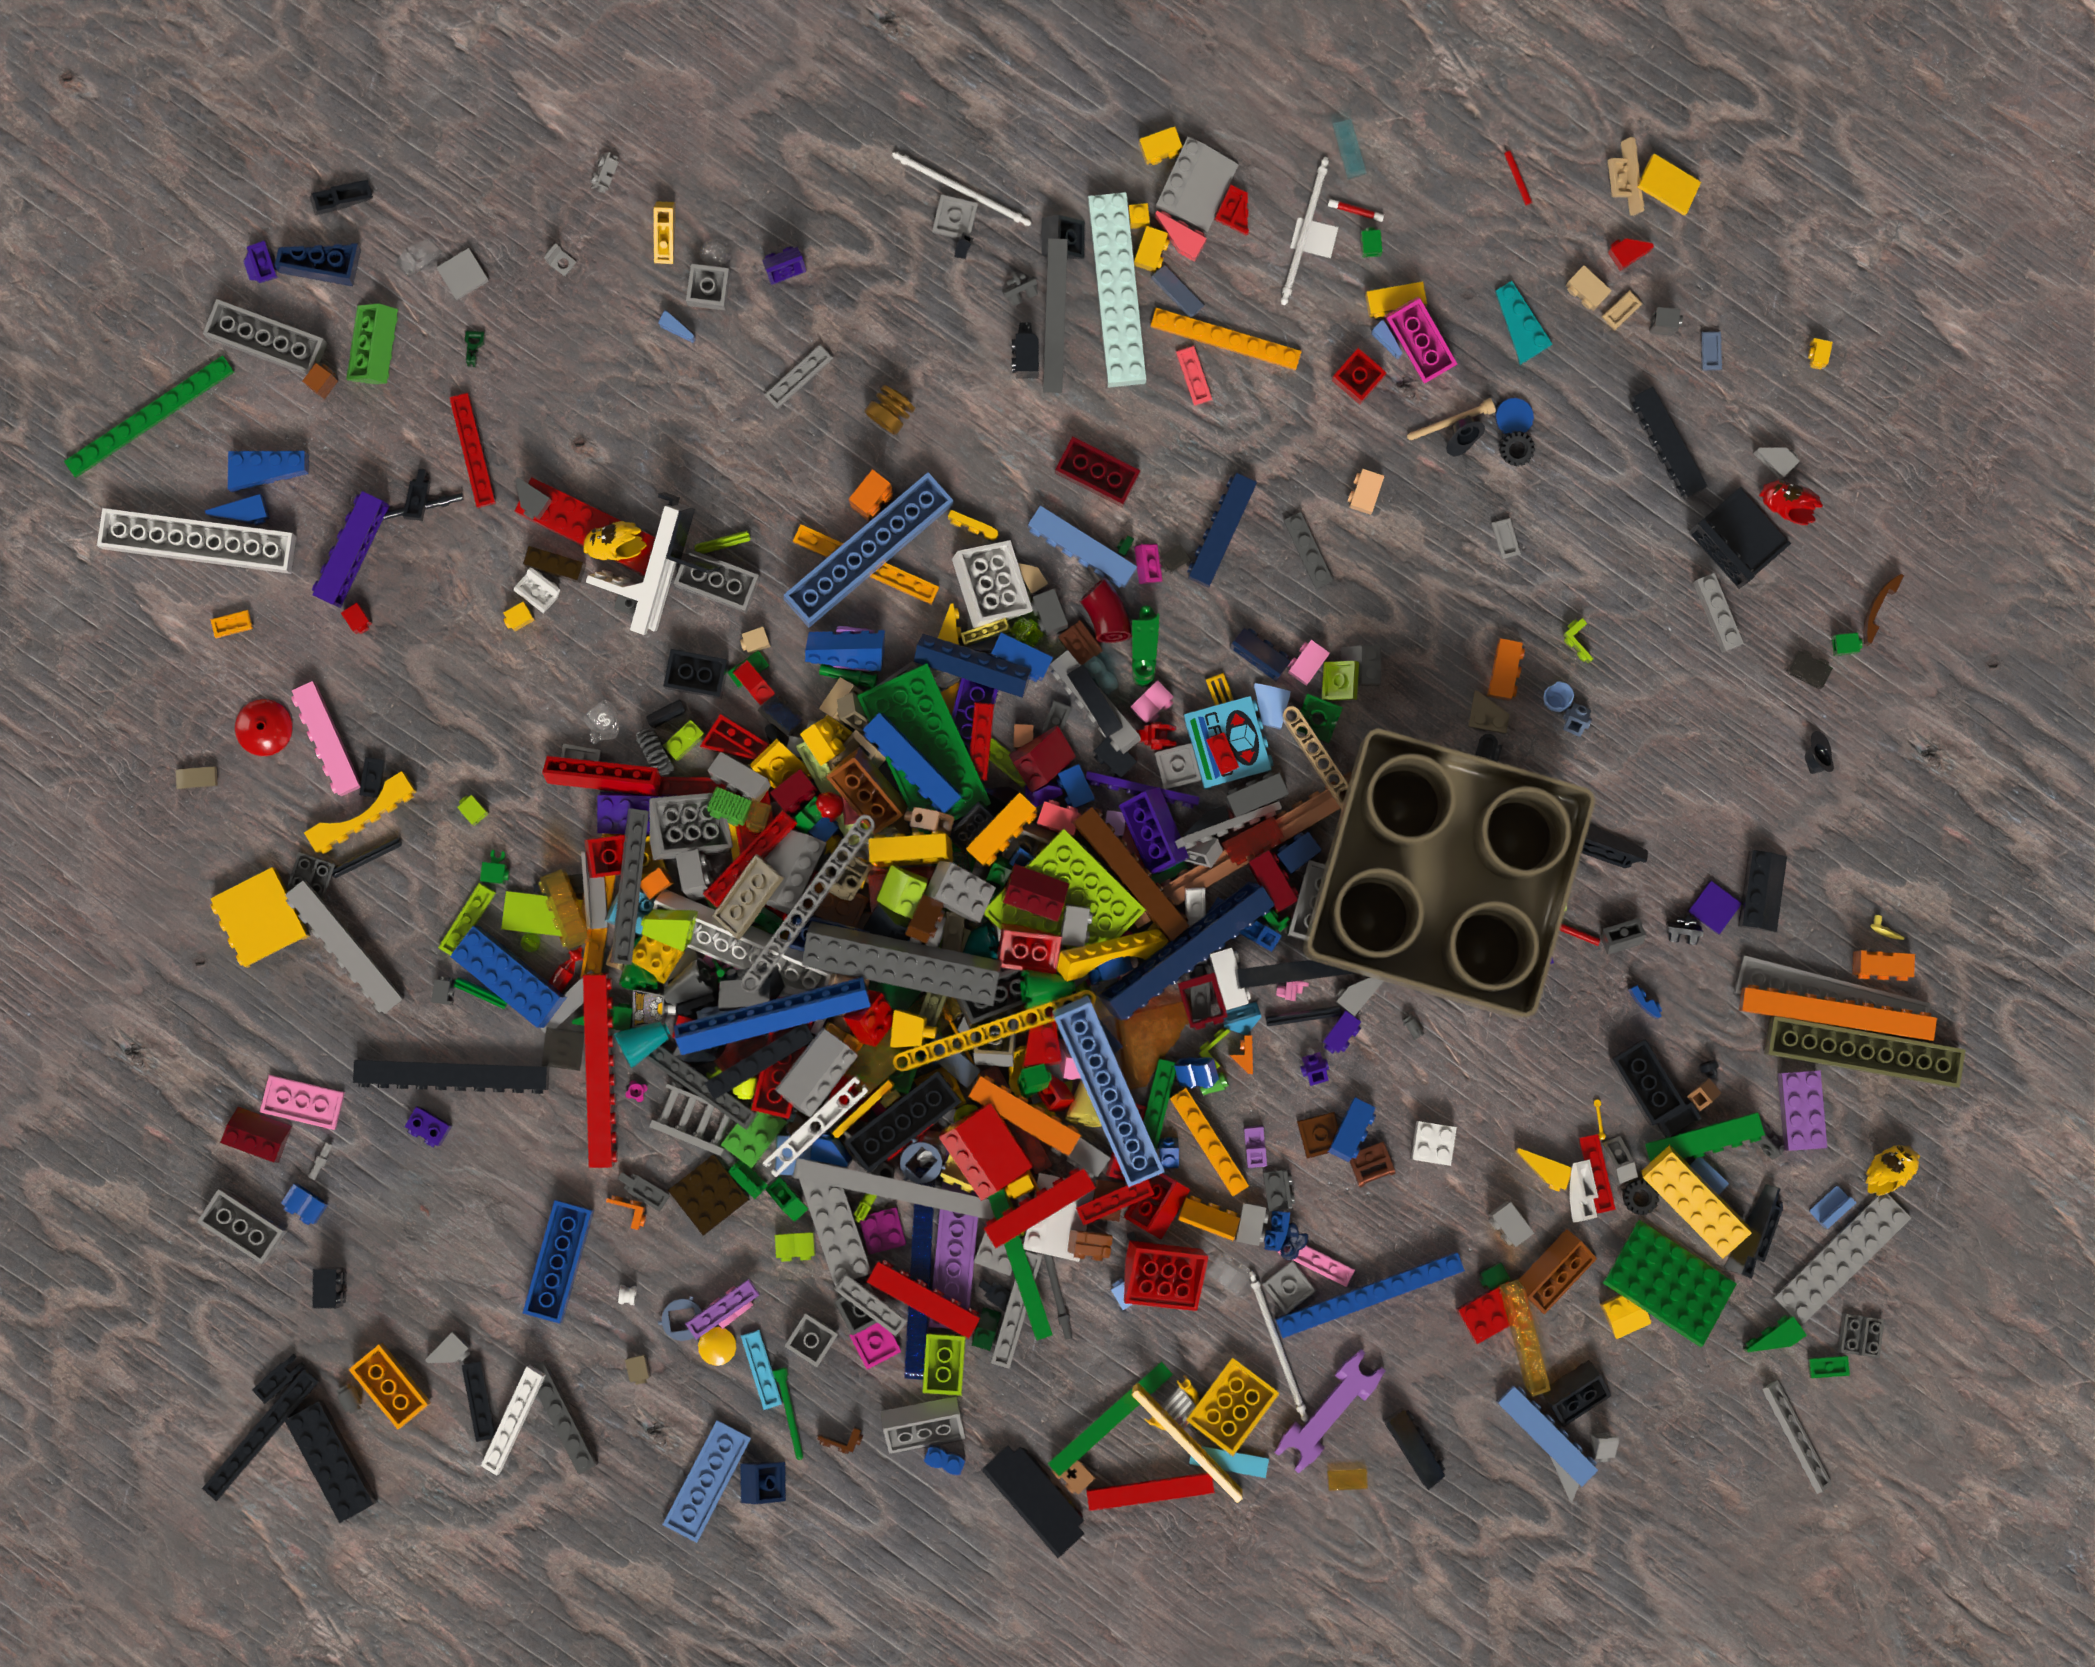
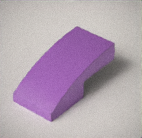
M1263 1125L1244 1127L1247 1167H1266Z

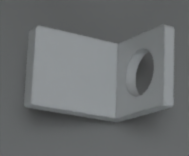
M556 243L545 253L544 259L547 264L564 277L576 264V261L563 252ZM562 258L569 261V265L565 269L558 267V261Z

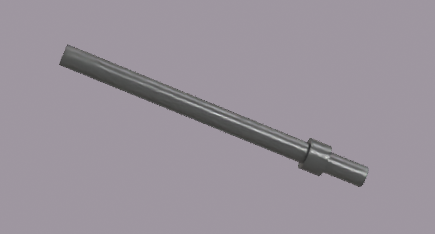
M1043 1254L1059 1317H1057L1059 1325H1062L1065 1340L1073 1338L1069 1326L1070 1318L1066 1314L1052 1256Z

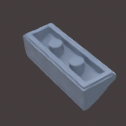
M1165 265L1151 276V279L1189 318L1195 316L1204 307L1200 300Z
M937 1033L936 1038H932L928 1043L943 1039V1037ZM941 1044L937 1045L934 1049L936 1055H942L945 1051V1047ZM962 1053L936 1061L965 1087H968L981 1071Z

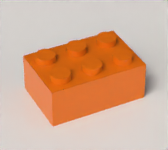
M872 469L850 496L851 508L870 522L871 519L881 512L880 508L892 500L893 491L891 483Z

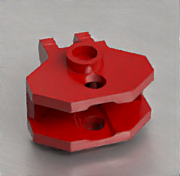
M1151 722V725L1144 726V730H1136L1141 738L1139 742L1151 746L1152 750L1176 746L1175 741L1167 740V732L1176 731V726L1166 725L1163 722Z

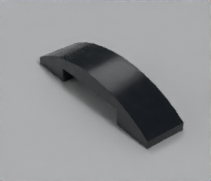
M1082 664L1067 674L1068 678L1106 738L1122 729L1121 723L1084 665Z

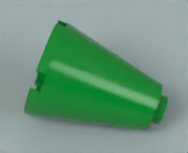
M638 936L637 939H634L633 950L642 938V936ZM634 963L632 965H624L619 980V985L622 984L621 987L638 991L647 987V991L657 989L658 981L653 974Z
M1022 970L1021 976H1024V981H1020L1022 1002L1027 1003L1024 1006L1025 1009L1070 996L1072 992H1075V981H1066L1062 975L1033 970Z

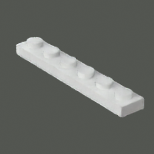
M531 1365L526 1367L481 1464L483 1468L495 1475L501 1473L546 1374Z

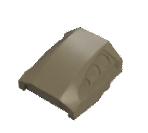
M846 851L838 853L839 861L847 860L848 853ZM854 856L829 892L840 899L851 901L873 865H868ZM829 867L826 871L828 877H834L837 873L835 867Z

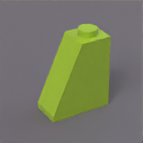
M652 909L648 916L645 915L642 919V935L684 952L692 940L698 911Z

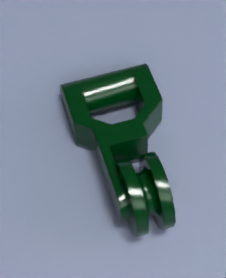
M466 330L464 340L467 344L466 363L468 367H471L472 364L476 368L477 353L474 352L472 355L470 351H478V348L484 345L485 331ZM470 338L480 339V342L477 344H471L469 341Z

